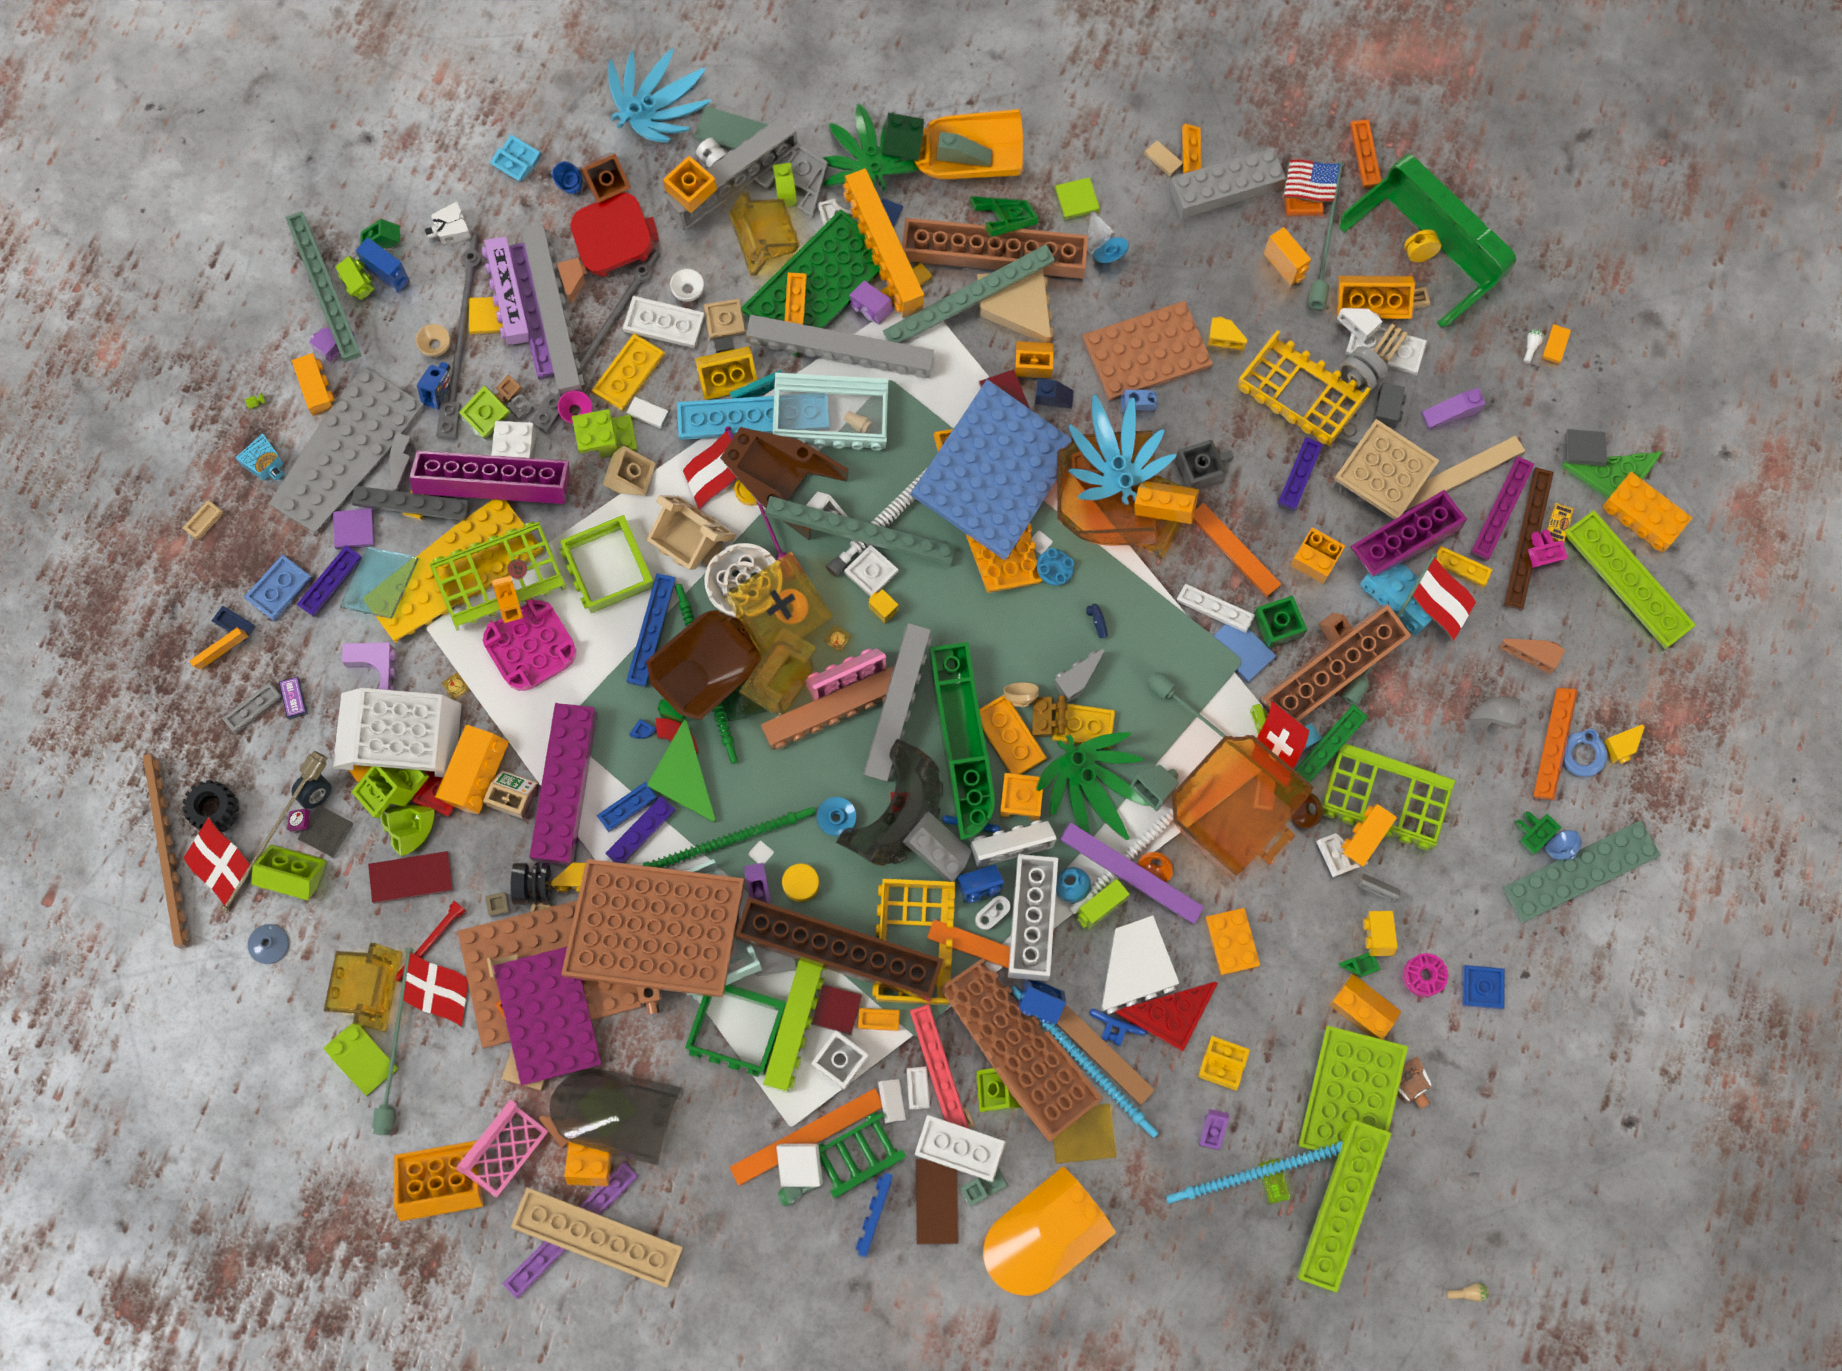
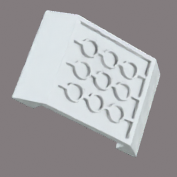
M359 688L341 693L333 769L353 770L354 765L435 771V777H444L458 744L462 704L440 694Z

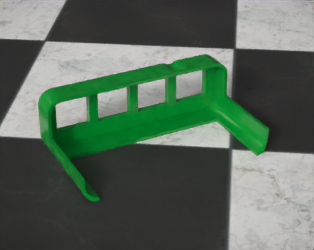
M1410 154L1404 155L1392 165L1386 178L1341 216L1340 229L1345 233L1387 198L1419 230H1433L1436 232L1441 243L1440 250L1479 286L1437 322L1442 327L1450 325L1504 279L1516 262L1514 251L1421 162Z

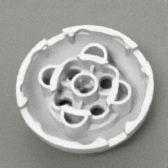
M748 543L734 544L726 547L725 550L715 555L709 562L705 572V589L711 603L720 612L740 619L753 618L763 614L773 606L775 601L770 592L776 590L778 595L781 592L782 573L778 562L764 548ZM734 572H740L736 577L732 576ZM757 573L759 578L754 580L751 578V575ZM736 589L737 593L729 594V591ZM750 591H755L756 595L750 597L748 593Z

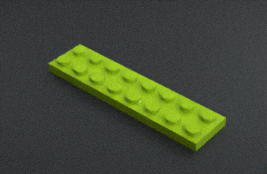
M1594 510L1565 531L1568 540L1664 649H1667L1696 626Z
M1351 1118L1297 1274L1298 1279L1336 1293L1338 1292L1392 1133Z

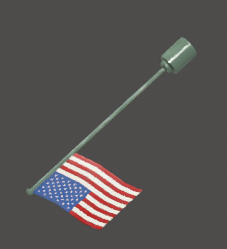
M1294 159L1290 160L1288 164L1282 199L1298 198L1313 202H1332L1320 279L1311 283L1308 300L1310 308L1321 310L1326 308L1330 287L1323 278L1341 171L1344 163L1340 161L1337 164H1322Z

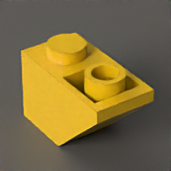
M573 862L551 881L553 889L560 893H567L568 890H576L579 893L586 863Z

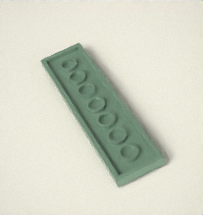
M1640 820L1580 849L1575 858L1564 861L1558 860L1504 886L1502 889L1521 923H1524L1661 856Z

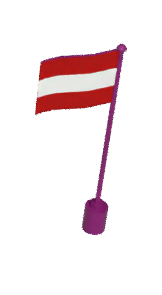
M730 426L725 428V433L713 445L693 458L683 469L699 510L737 478L720 459L733 439ZM756 500L778 551L775 560L781 569L782 583L794 581L800 574L793 557L786 552L782 553L769 520L765 516L764 508Z

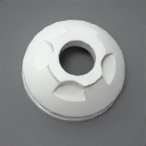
M682 269L672 276L670 288L677 299L690 302L696 300L702 294L704 281L697 271ZM685 286L693 287V291L690 294H686L682 290Z

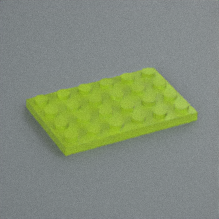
M1326 1025L1298 1146L1319 1151L1320 1147L1325 1149L1326 1145L1328 1147H1331V1144L1337 1145V1142L1344 1140L1351 1118L1389 1132L1408 1046Z

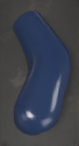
M1095 603L1092 606H1087V615H1093L1098 637H1108L1105 619L1100 607Z

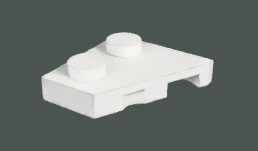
M1337 833L1316 841L1332 877L1360 868L1359 865L1341 854L1343 850L1341 846L1344 840Z

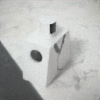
M457 202L432 214L431 218L434 225L424 229L428 239L439 236L442 245L471 240Z

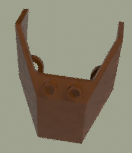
M744 427L739 428L720 457L751 495L766 509L770 496L789 501L807 474L845 482L848 479V468L804 442ZM785 522L807 540L810 539L811 528Z

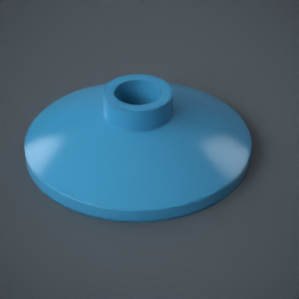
M1120 237L1105 240L1095 248L1093 256L1096 261L1101 263L1116 261L1128 251V241Z
M829 798L818 808L817 823L820 829L828 835H845L855 825V808L844 798ZM835 815L840 816V820L834 821L833 817Z

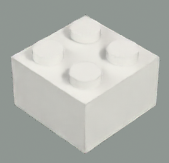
M495 421L491 455L534 458L536 441L534 424L528 422Z
M835 1030L812 1061L811 1066L845 1091L868 1060L869 1055Z

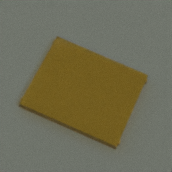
M1110 1103L1095 1105L1053 1139L1054 1161L1056 1164L1116 1158L1117 1153Z

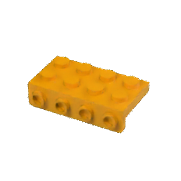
M1633 472L1627 475L1602 506L1609 515L1617 518L1624 526L1630 528L1638 537L1646 540L1654 549L1660 552H1665L1693 518Z

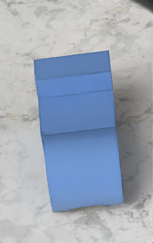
M1124 390L1120 397L1122 413H1125L1130 398L1135 399V410L1152 411L1158 407L1155 391Z

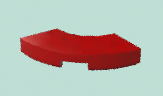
M655 718L657 738L672 742L681 724L671 719ZM690 732L696 753H699L695 738Z

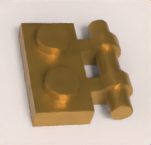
M1059 695L1058 703L1054 704L1053 697H1038L1033 701L1032 735L1034 737L1053 736V729L1058 728V735H1065V728L1067 727L1065 717L1068 710L1066 696ZM1054 712H1058V719L1053 721Z

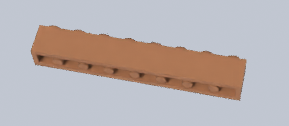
M894 666L762 723L761 728L771 750L774 748L776 750L782 749L790 741H800L806 734L818 733L824 726H834L840 722V719L845 717L852 718L858 714V711L863 709L870 710L877 703L884 702Z

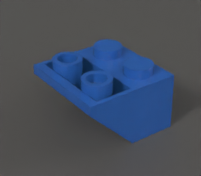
M996 865L957 876V883L964 903L969 901V904L976 903L981 900V897L987 895L988 898L999 895L1004 885Z

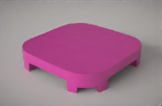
M531 599L526 601L527 604L520 607L523 616L521 619L507 623L503 622V618L494 623L491 621L486 625L487 628L483 634V644L504 680L511 688L518 691L532 689L567 669L576 657V648L572 638L553 607L548 602L546 603L542 600Z

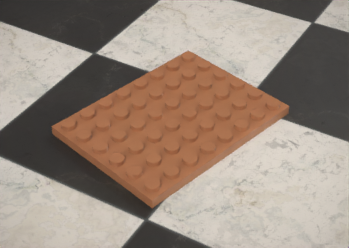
M586 859L561 975L567 978L723 998L745 879Z
M577 900L458 930L483 1049L511 1042L506 1021L495 1006V1003L500 1001L501 998L497 981L490 977L487 958L490 957L492 960L517 954L518 959L567 947ZM582 980L592 1021L642 1008L636 986Z

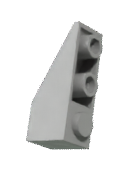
M1104 649L1100 651L1094 650L1087 656L1086 660L1075 662L1071 666L1072 669L1067 672L1065 670L1061 671L1055 676L1054 686L1060 695L1066 696V703L1084 692L1103 657Z

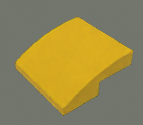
M1211 1036L1198 1078L1237 1091L1250 1049Z

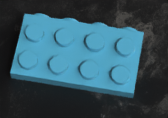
M1402 563L1374 577L1368 573L1360 585L1380 605L1388 604L1397 615L1419 577ZM1412 597L1399 620L1410 632L1418 635L1433 619L1423 611Z

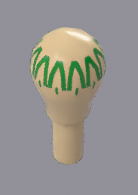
M1475 1283L1464 1287L1462 1290L1447 1291L1448 1299L1464 1298L1465 1300L1483 1302L1488 1298L1489 1290L1485 1284Z

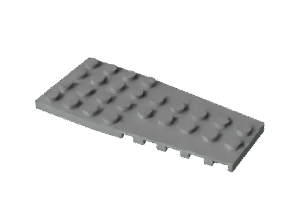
M362 367L320 423L269 502L270 506L317 535L320 527L325 522H329L333 512L344 505V500L350 494L353 495L355 485L358 486L361 481H365L370 476L369 472L374 467L377 468L390 453L396 432L404 435L425 405L370 370Z

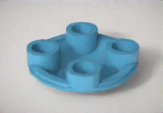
M1049 548L1038 558L1037 572L1046 583L1054 586L1063 585L1072 577L1074 560L1063 551Z

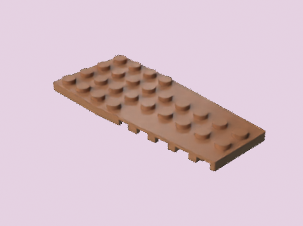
M982 958L941 987V991L1010 1093L1048 1142H1050L1098 1104L1103 1097L1048 1030L1044 1032L1038 1025L1040 1021L1035 1015L1031 1017L1021 1012L1018 1001L1010 994L1012 992L1010 987L1007 986L1005 988L997 979L999 975L995 971L991 972L984 964L985 959Z

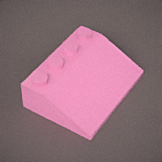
M877 648L873 650L866 649L860 656L855 658L853 656L849 657L842 664L837 666L834 664L827 667L826 671L822 673L816 672L809 675L805 681L813 701L886 670L885 653Z

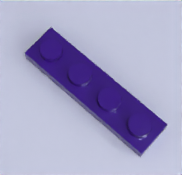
M1305 437L1277 504L1294 511L1296 510L1322 448V443Z
M345 545L297 603L298 607L314 617L362 559L361 555Z
M660 796L605 854L613 862L625 864L676 810Z

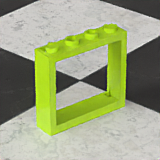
M625 515L560 540L562 548L559 549L563 559H568L569 564L566 567L570 576L574 574L576 581H573L577 592H582L581 602L584 609L589 608L590 613L653 588V579ZM622 529L644 581L592 602L570 550Z

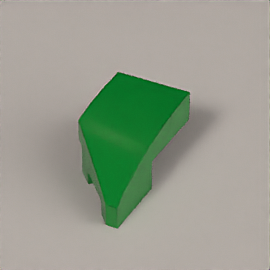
M1369 952L1338 963L1339 967L1360 977L1381 970L1376 957L1370 956Z

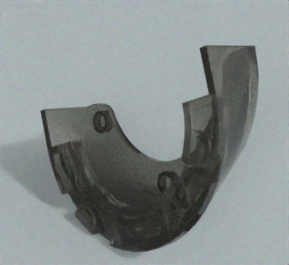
M896 739L889 754L896 771V788L888 808L877 821L867 827L846 828L836 842L865 860L880 866L890 863L897 864L907 859V855L912 850L903 843V840L927 812H930L938 819L941 810L938 807L940 797H943V782L940 781L938 774L940 770L934 760L919 748L899 739Z

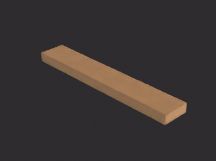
M1065 1005L1057 1025L1141 1106L1155 1090L1073 1010Z

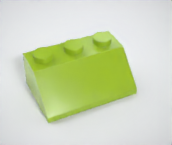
M270 844L253 864L251 885L299 899L309 900L318 888L327 860Z

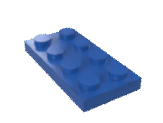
M884 1173L883 1177L879 1176L876 1190H879L877 1197H872L869 1210H872L870 1218H865L862 1230H865L863 1238L859 1237L855 1248L859 1251L858 1256L867 1258L893 1179L891 1174Z

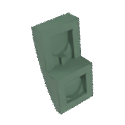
M998 1167L994 1182L979 1177L960 1189L971 1207L1005 1188L1008 1184Z

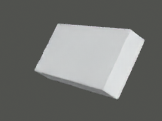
M634 397L626 412L627 415L631 414V417L659 429L662 428L669 415L668 410Z
M927 1067L907 1068L909 1110L930 1109Z
M899 1079L878 1082L885 1123L906 1120Z

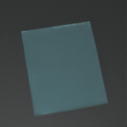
M367 547L340 607L392 619L419 559L413 556Z

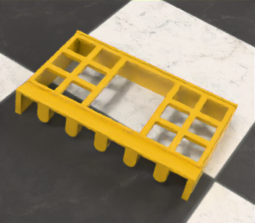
M1277 330L1240 376L1237 387L1244 394L1254 397L1258 403L1268 406L1272 412L1285 417L1289 423L1296 424L1305 433L1315 436L1320 443L1331 446L1368 398L1371 389L1367 387L1363 393L1357 390L1356 381L1351 380L1349 383H1346L1340 379V371L1335 370L1333 374L1325 369L1326 363L1323 360L1316 364L1309 359L1310 353L1307 350H1304L1302 354L1294 350L1295 344L1293 341L1289 340L1287 344L1280 341V331ZM1271 349L1282 356L1276 365L1265 359ZM1285 359L1297 365L1291 374L1279 368ZM1261 362L1272 368L1266 378L1255 372V369ZM1300 368L1328 385L1304 417L1276 400ZM1276 371L1287 378L1281 387L1269 381ZM1251 375L1262 381L1258 388L1247 382ZM1266 384L1277 391L1273 397L1261 391ZM1331 388L1343 394L1337 403L1325 397ZM1346 397L1356 402L1349 412L1340 407V404ZM1321 400L1333 407L1327 416L1315 410ZM1336 410L1346 415L1339 425L1330 420V417ZM1311 413L1323 420L1318 427L1307 420ZM1326 423L1336 428L1331 435L1322 430Z
M883 879L882 884H879L878 896L882 897L881 904L877 905V916H881L880 924H876V936H879V939L886 941L887 924L932 926L933 922H926V907L941 908L940 922L946 923L947 928L953 929L955 882ZM889 887H904L903 902L889 901ZM908 888H923L922 902H908ZM927 889H942L941 903H926ZM888 906H903L902 920H888ZM907 906L922 907L921 921H907ZM946 939V945L939 943V958L943 959V964L936 983L937 998H931V1001L928 1002L916 997L903 996V993L898 992V996L883 995L884 987L873 984L872 996L876 997L877 1002L950 1005L941 991V987L951 980L953 939Z

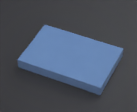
M282 554L244 598L271 620L275 621L313 578Z
M1226 624L1214 635L1217 640L1239 656L1241 664L1236 671L1248 683L1276 657L1249 629L1247 633H1244Z

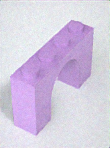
M390 642L343 644L342 663L346 668H373L380 674L378 689L395 691L393 679L396 678V669L393 667V660H396L397 653Z

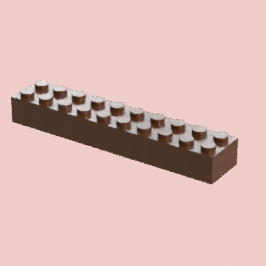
M748 897L735 934L738 941L928 1002L931 1001L943 964V959L750 897Z

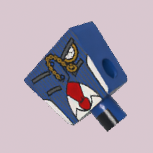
M441 362L439 366L429 365L417 383L420 400L425 406L436 410L440 409L441 401L444 400L450 388L448 372L451 367L449 364Z

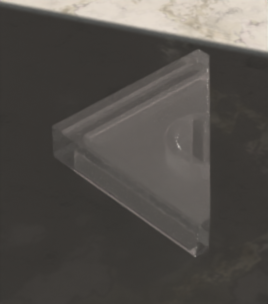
M1094 211L1090 213L1088 255L1114 236V231Z

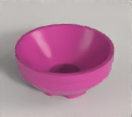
M581 391L566 392L559 399L558 413L569 424L573 425L572 416H575L569 412L572 406H578L581 409L579 415L592 412L590 398Z

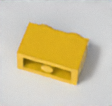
M1369 911L1367 917L1363 919V929L1367 930V937L1365 938L1366 949H1369L1370 956H1394L1398 946L1393 911Z

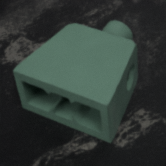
M1156 765L1136 774L1130 787L1157 812L1175 792L1179 785V782L1176 780L1179 776L1175 769L1167 771L1162 765Z

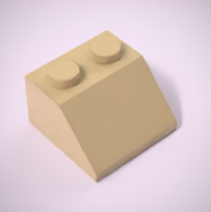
M622 446L612 455L603 485L617 493L644 496L646 495L656 463Z

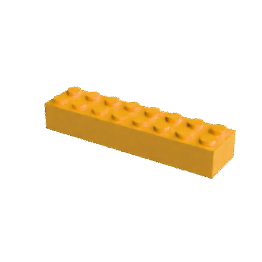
M866 168L846 175L845 184H843L845 190L843 193L844 199L852 207L850 211L853 218H857L859 222L857 225L860 233L865 235L867 249L872 250L873 262L880 268L879 274L882 281H886L888 285L886 289L889 296L894 298L896 312H900L902 318L921 311L923 309L924 293Z

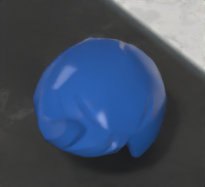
M568 161L557 163L552 170V178L556 186L571 195L576 192L580 193L582 187L580 170Z

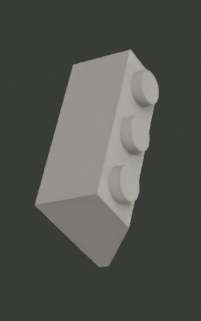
M930 812L924 815L903 840V843L945 881L953 882L965 868L972 852Z

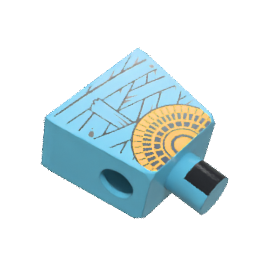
M263 434L235 457L242 467L263 481L270 476L277 481L284 474L279 469L283 465V461Z

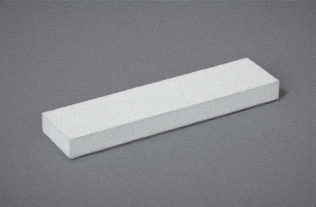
M1186 583L1177 598L1178 603L1244 633H1247L1255 618L1254 614Z

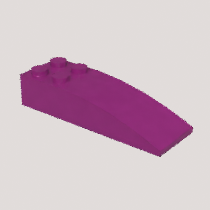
M1443 490L1351 545L1350 548L1372 577L1417 556L1463 528L1467 518L1447 492Z

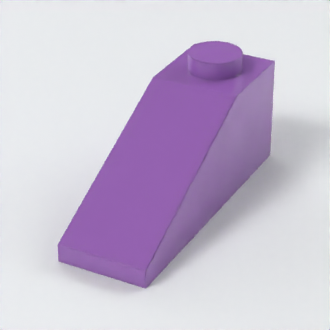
M1475 388L1422 411V415L1428 429L1478 414L1486 403L1479 388Z

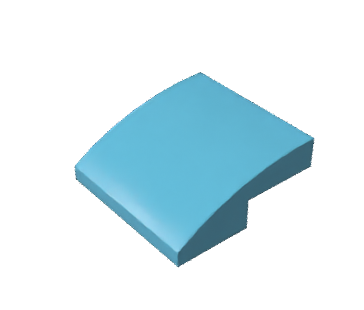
M510 134L503 148H498L490 164L521 182L535 166L542 153Z

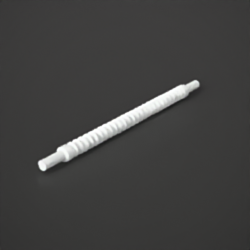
M1207 774L1195 787L1191 786L1188 789V793H1184L1185 797H1180L1181 801L1177 800V804H1173V808H1169V812H1165V816H1161V820L1158 819L1157 824H1153V828L1149 827V832L1145 831L1146 835H1141L1142 839H1137V843H1133V847L1130 846V850H1126V854L1122 855L1129 860H1134V856H1138V852H1142V848L1147 847L1146 844L1150 845V840L1154 841V836L1158 837V833H1162V829H1166V825H1170V821H1174V817L1177 818L1178 813L1181 814L1182 809H1186L1185 806H1190L1189 802H1194V798L1197 799L1200 796V792L1213 780L1212 776ZM1105 870L1106 874H1101L1102 878H1097L1098 882H1093L1094 885L1091 886V890L1086 898L1076 902L1069 910L1075 915L1082 905L1093 898L1095 894L1097 895L1099 890H1103L1102 887H1107L1106 883H1111L1110 879H1115V875Z

